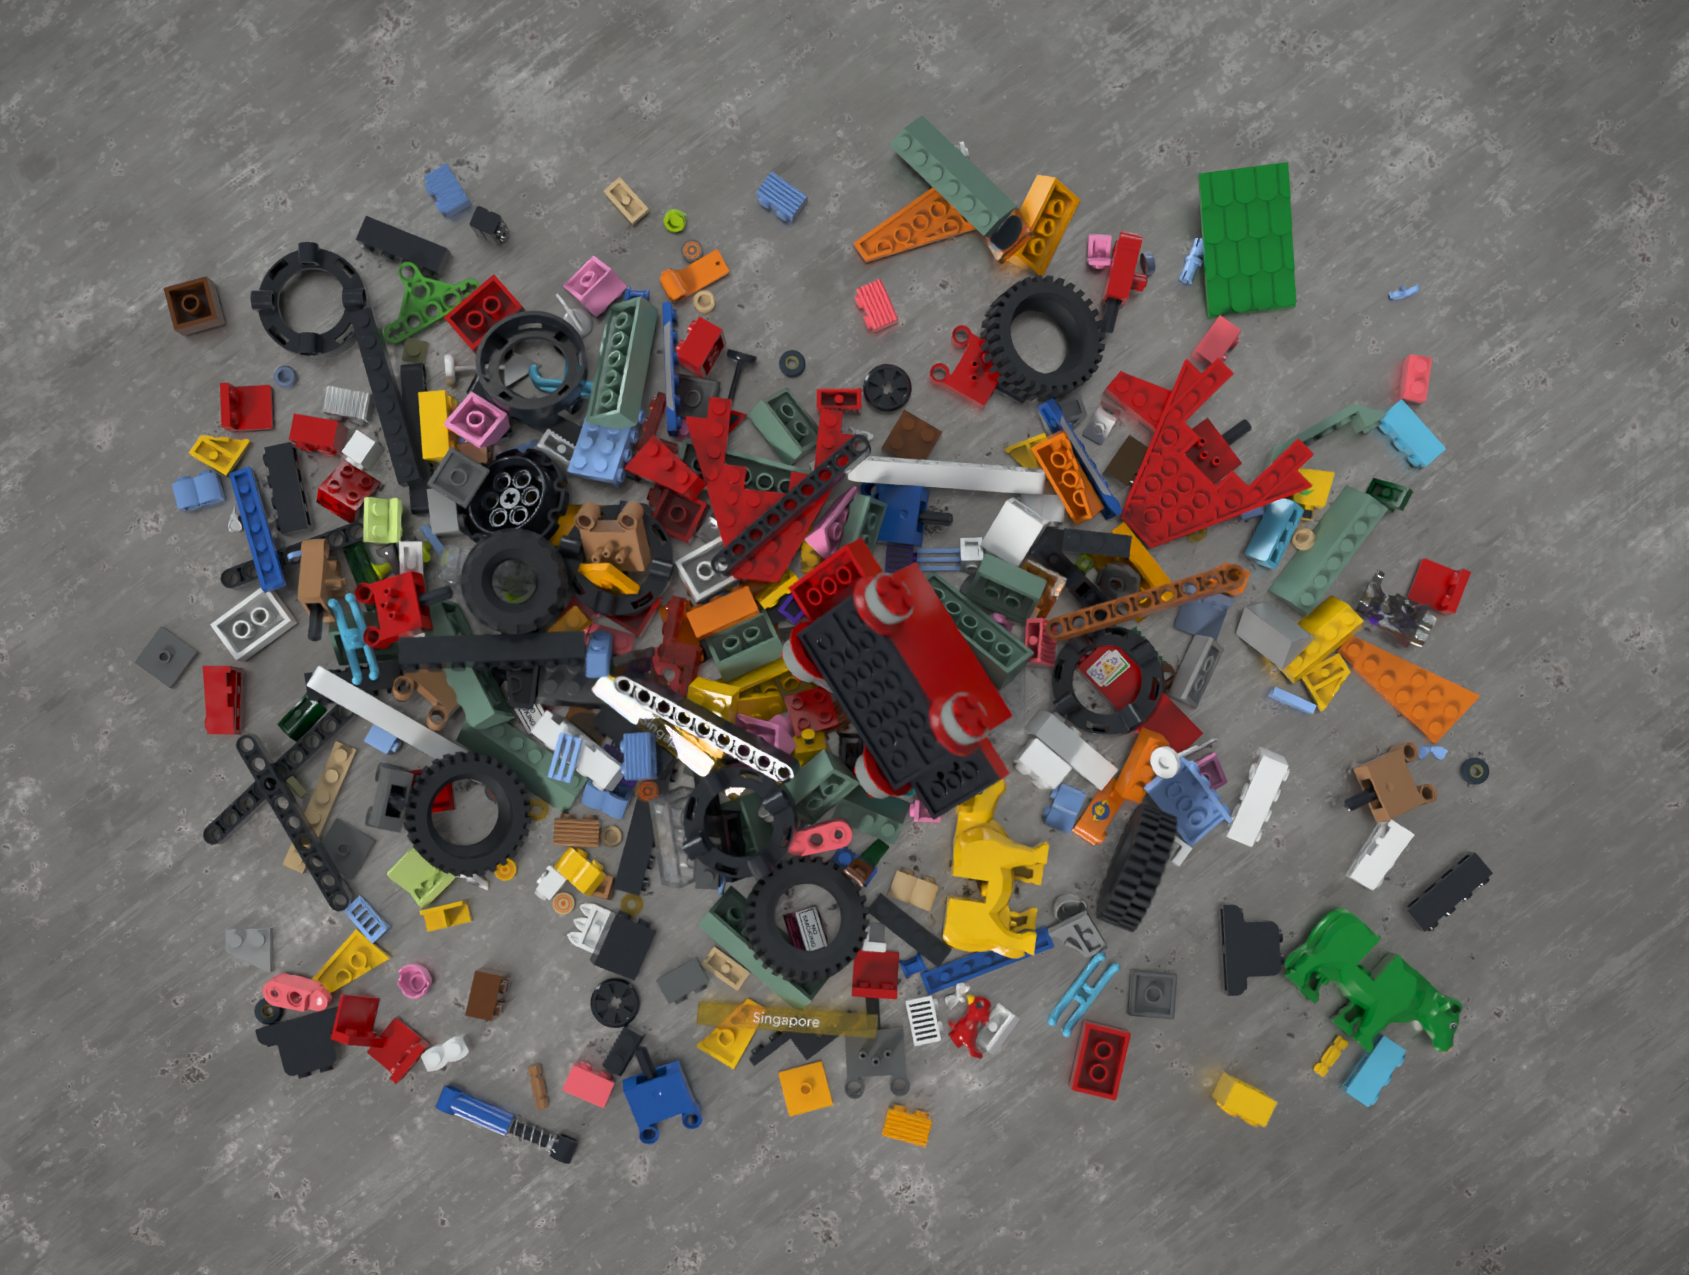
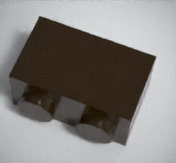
M1129 435L1102 475L1123 489L1127 485L1132 486L1137 476L1136 472L1143 462L1148 447Z

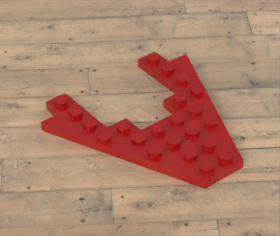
M1219 358L1203 373L1188 359L1184 361L1123 507V512L1120 515V518L1150 548L1228 520L1313 486L1298 471L1314 455L1299 438L1249 486L1233 470L1215 485L1185 454L1201 438L1186 421L1234 375Z
M710 397L707 418L686 416V422L704 481L707 483L706 488L724 547H726L787 493L744 489L747 467L725 465L732 399ZM821 409L814 470L850 438L855 436L854 434L841 433L843 411ZM842 457L838 460L837 465L845 466L849 459ZM791 472L789 491L809 474ZM825 472L821 475L820 480L828 481L832 474ZM805 488L803 495H812L814 493V488ZM833 488L734 572L733 577L735 579L779 583ZM788 503L786 506V510H795V508L797 507V503ZM777 516L772 517L769 525L776 526L780 518ZM755 532L752 535V540H760L763 535L762 532ZM737 547L735 550V555H743L745 552V547Z

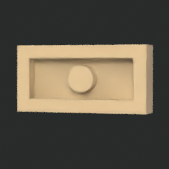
M620 177L603 191L632 225L636 224L649 212L647 206Z
M716 946L712 948L701 964L736 991H738L751 973Z

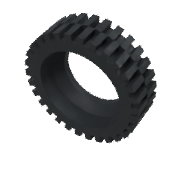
M1036 275L1032 279L1031 276L1027 277L1022 281L1016 282L997 297L990 305L991 308L984 315L987 318L982 321L981 328H985V330L980 333V339L986 340L981 345V351H988V354L983 357L985 363L992 362L993 366L989 368L991 374L996 371L999 373L1000 376L996 379L999 384L1006 381L1008 384L1005 389L1010 392L1016 388L1015 395L1020 398L1027 394L1026 400L1033 401L1038 397V402H1044L1051 398L1054 400L1059 397L1062 398L1092 377L1091 374L1095 373L1099 368L1097 364L1102 361L1103 355L1099 353L1105 350V344L1099 342L1105 338V332L1098 331V329L1103 327L1102 320H1095L1099 312L1097 308L1093 311L1090 310L1089 306L1093 302L1090 298L1086 301L1082 299L1085 293L1081 289L1076 293L1073 291L1076 285L1070 282L1063 286L1065 279L1058 278L1053 282V276L1050 275L1043 279L1042 275ZM1028 311L1042 312L1052 317L1062 328L1067 342V352L1063 363L1057 370L1050 373H1041L1026 364L1017 353L1012 342L1010 327L1013 320L1021 313Z
M462 751L455 752V755L446 754L443 755L444 758L441 760H433V765L430 767L425 766L422 769V775H416L413 779L416 782L413 787L411 786L407 801L409 808H406L404 815L406 819L404 827L408 831L407 837L413 844V848L422 858L446 874L451 873L457 877L461 875L473 877V874L479 876L486 875L485 871L487 870L491 872L497 871V865L505 866L509 863L506 860L509 856L514 858L518 854L514 850L517 846L522 848L525 842L521 839L523 835L528 836L529 833L526 825L531 824L532 818L528 816V812L532 810L531 805L527 803V799H530L529 795L523 789L525 785L517 778L519 776L509 769L510 767L488 755L468 751V753ZM472 779L482 782L493 792L498 804L497 822L490 834L480 842L466 846L455 845L447 842L437 833L432 821L433 803L439 792L448 784L457 780Z
M1140 803L1125 826L1124 833H1122L1120 842L1115 849V854L1112 856L1110 867H1108L1097 903V919L1129 932H1134L1138 928L1142 918L1146 915L1147 908L1149 909L1152 898L1155 897L1156 889L1160 885L1162 874H1164L1166 869V863L1169 861V854L1173 848L1172 843L1175 840V833L1177 831L1178 818L1144 803Z
M805 855L801 859L795 856L789 861L786 859L780 861L777 866L773 867L774 871L757 881L746 899L747 904L743 910L745 917L742 919V925H746L743 933L745 938H749L747 946L749 950L754 949L755 954L753 957L756 961L760 958L764 962L761 966L765 970L768 967L773 970L771 974L776 977L779 974L783 975V980L790 981L795 979V983H802L803 981L814 983L816 980L822 981L829 976L832 977L855 959L857 953L864 945L862 942L867 938L868 932L865 929L869 926L870 919H866V916L869 914V907H864V903L867 901L866 896H860L859 891L862 888L858 886L859 884L854 886L851 882L853 879L843 874L845 868L841 865L838 868L833 867L835 862L830 859L824 863L822 862L823 857L816 856L813 860L811 855ZM813 884L820 886L834 897L841 913L839 932L835 939L822 949L814 951L797 949L787 943L777 929L775 909L778 900L785 891L796 885Z

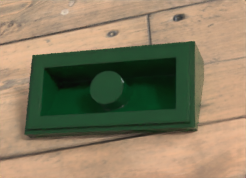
M306 692L277 725L287 737L297 742L327 712V709L320 702L308 700Z

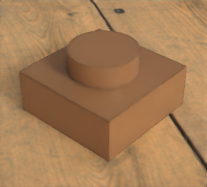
M606 876L591 896L611 901L616 878Z

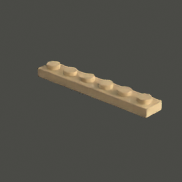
M336 741L305 811V816L319 839L358 752V749ZM302 836L301 838L303 846H311L312 842L309 837ZM292 843L282 865L304 874L307 867Z

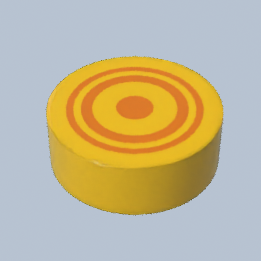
M510 858L506 859L509 863L505 866L497 865L498 870L494 871L495 876L502 881L511 880L517 874V865Z

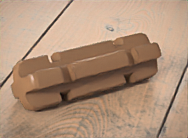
M540 1064L531 1065L527 1070L529 1076L532 1077L530 1084L533 1097H536L534 1101L537 1110L549 1107L548 1097L545 1098L547 1093L543 1076H540L542 1069Z

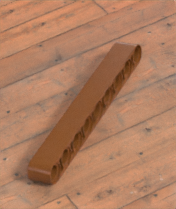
M1230 564L1052 618L1047 623L1046 630L1054 641H1064L1237 589L1244 584L1245 572L1240 565ZM1236 571L1240 573L1241 578L1237 581H1231L1228 575ZM1214 578L1219 583L1216 587L1210 588L1206 586V581ZM1187 585L1196 587V591L1191 595L1184 593L1183 590ZM1165 592H1172L1174 594L1173 599L1170 601L1162 600L1161 596ZM1142 599H1150L1152 601L1151 605L1148 608H1142L1139 606ZM1127 605L1130 608L1129 612L1125 615L1119 614L1117 612L1119 606ZM1102 611L1107 613V618L1104 621H1097L1095 619L1097 613ZM1078 618L1085 620V625L1081 628H1076L1073 625L1074 621ZM1055 625H1062L1063 631L1060 634L1055 635L1052 633V628Z

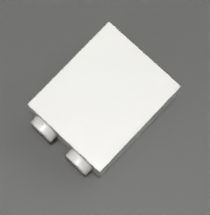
M1012 497L1005 502L980 545L985 548V552L994 557L997 556L1003 561L1020 568L1031 553L1029 550L1038 542L1050 521Z

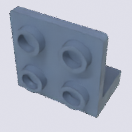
M1189 585L1186 594H1193L1196 591V587ZM1217 594L1181 605L1174 628L1192 635L1208 636L1217 641L1227 610L1232 607L1235 599L1223 594Z

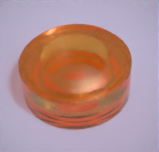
M644 780L637 785L636 795L640 801L648 803L658 797L659 788L655 782Z

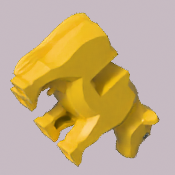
M1003 778L993 786L956 807L958 817L953 839L952 876L985 880L986 882H981L980 895L983 899L947 894L942 940L953 949L967 952L995 951L1006 957L1021 958L1025 956V952L1034 955L1036 932H1015L1025 928L1035 930L1038 909L1031 906L1025 911L1017 913L1016 911H1011L1008 903L1014 892L1015 880L1041 885L1044 864H1047L1049 843L1041 841L1038 845L1032 847L1016 843L1008 837L1002 826L993 819L999 798L1007 789L1006 780Z

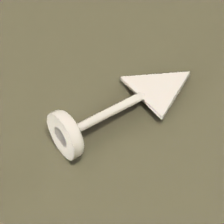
M556 294V297L567 311L563 319L577 330L581 339L587 337L593 328V320L590 314L580 308L569 309L559 294Z
M514 353L507 363L500 364L499 370H504L505 387L507 388L528 375L531 365H536L538 368L542 365ZM445 354L447 385L455 384L456 372L476 371V365L455 366L454 356L452 354ZM485 365V371L488 370L489 365Z
M1212 738L1200 746L1195 745L1178 754L1170 747L1163 746L1157 748L1151 755L1152 769L1161 778L1168 779L1174 777L1180 770L1181 756L1187 758L1218 740L1217 738Z

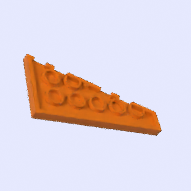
M932 187L859 238L853 245L865 262H870L976 230V228Z
M1352 636L1335 651L1337 654L1340 653L1344 661L1432 744H1436L1481 696L1355 636Z

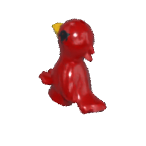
M967 995V1013L956 1024L948 1021V1025L952 1029L948 1035L958 1049L965 1045L971 1057L982 1059L983 1054L976 1046L978 1023L981 1022L982 1025L986 1026V1022H989L992 1007L990 1001L983 996Z

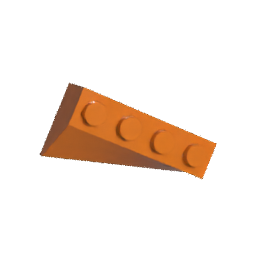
M1060 430L1042 439L1031 448L1075 525L1091 519L1104 508L1073 453L1066 431Z

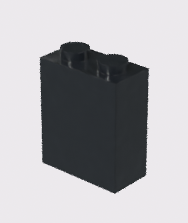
M611 910L590 958L591 963L635 981L656 933V930L651 926L652 923L643 918H639L638 921L631 918V914L623 910H619L618 913Z

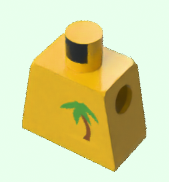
M1300 468L1298 471L1313 486L1289 496V500L1296 502L1304 509L1301 520H1312L1313 510L1322 509L1326 505L1335 472Z
M805 729L801 733V738L792 737L797 745L790 755L798 759L800 769L823 749L832 753L824 732L815 733L812 729Z

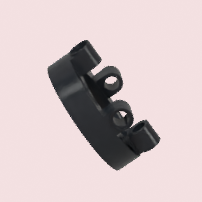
M314 242L298 243V250L285 255L273 264L264 276L259 290H252L250 295L251 307L259 313L261 323L268 335L291 354L315 360L331 358L351 348L357 342L354 331H351L341 344L336 339L342 336L352 324L349 313L371 307L369 291L360 273L343 257L331 251L321 249L319 244ZM338 262L344 265L342 268H344L350 275L353 276L349 278L348 275L335 264ZM318 269L326 271L335 276L343 287L342 303L345 308L343 316L332 329L322 334L314 332L297 333L286 325L280 314L279 297L282 288L292 276L304 270ZM274 326L284 337L289 339L288 342L284 338H282L279 333H275L273 329Z
M524 311L501 319L487 331L478 346L476 371L483 392L492 405L507 413L508 418L513 416L521 419H542L558 414L563 410H566L571 415L579 411L584 402L581 392L588 377V359L581 336L570 323L548 312ZM540 323L542 325V328L519 330V326L524 324ZM530 339H541L550 342L552 348L559 355L566 357L568 363L566 377L560 387L547 396L535 399L516 396L507 390L500 380V363H507L515 353L514 345ZM576 355H579V366H581L579 373H578V360H577ZM485 364H489L490 382H485L483 375H486Z
M621 500L619 505L600 507V516L604 515L605 517H599L598 520H617L628 501ZM644 511L642 519L653 560L649 576L640 586L637 594H611L596 588L589 579L577 571L580 564H583L584 555L579 528L574 525L568 536H562L558 552L562 556L566 567L567 584L573 594L594 612L614 617L635 615L653 606L668 589L675 566L673 546L661 524ZM654 525L658 529L656 530V533L659 535L662 542L666 541L665 545H660L657 536L650 529L651 526ZM572 574H575V577H576L578 583L580 584V586L584 589V591H585L586 593H584V594H582V595L580 594V592H581L582 590H581L580 587L578 586L576 580L573 581V579H572V577H571ZM651 591L654 598L652 600L646 598L638 603L639 608L634 609L631 603L640 600Z
M1110 626L1067 639L1068 642L1057 656L1052 673V688L1055 697L1053 704L1063 718L1066 717L1080 729L1103 737L1122 736L1146 724L1157 711L1165 687L1164 670L1161 661L1147 638L1144 639L1132 630L1120 626ZM1101 646H1115L1130 653L1137 661L1142 675L1141 689L1135 701L1122 708L1118 713L1109 715L1098 714L1088 710L1080 703L1073 688V674L1079 660L1092 649ZM1153 677L1160 680V684H1155L1153 694L1154 697H1157L1156 701L1148 700L1152 690ZM1087 721L1099 725H1109L1108 732H1105V728L1093 726L1092 729L1086 726Z
M745 763L720 767L699 779L700 782L691 792L684 810L683 824L687 840L682 843V847L686 856L691 861L698 858L700 862L712 871L733 878L754 876L758 880L774 871L773 867L790 849L797 831L798 815L796 804L787 786ZM741 770H748L747 774L757 777L761 774L763 776L762 782L740 776ZM736 787L750 789L763 797V803L774 819L773 833L767 845L753 855L742 857L732 856L719 850L710 840L705 828V813L710 801L721 791ZM786 824L792 827L787 829L785 840H787L788 842L785 845V847H783L779 844L782 840Z

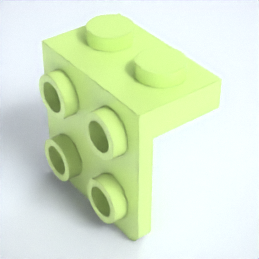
M413 847L387 872L388 877L408 891L422 909H425L456 878L451 873L446 874L430 865Z

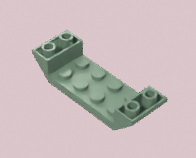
M1353 403L1273 448L1266 455L1262 472L1298 438L1308 446L1315 441L1314 437L1319 440L1332 432L1334 426L1336 429H1339L1349 422L1356 434L1361 431L1366 434L1381 425L1382 422L1380 420L1386 417V414L1383 411Z

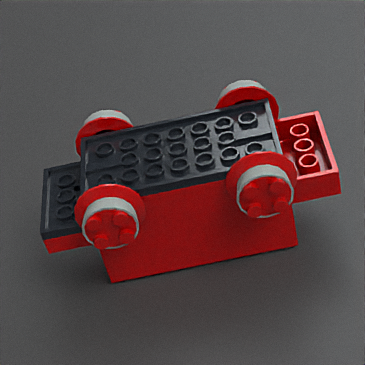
M861 537L846 544L788 587L808 621L798 623L792 629L790 638L784 643L781 656L787 668L798 681L809 683L819 678L825 680L866 745L864 754H861L856 760L854 773L860 785L870 797L879 799L889 796L899 797L906 795L913 787L932 819L935 820L1010 774L986 735L1013 715L916 562L892 574L884 573Z

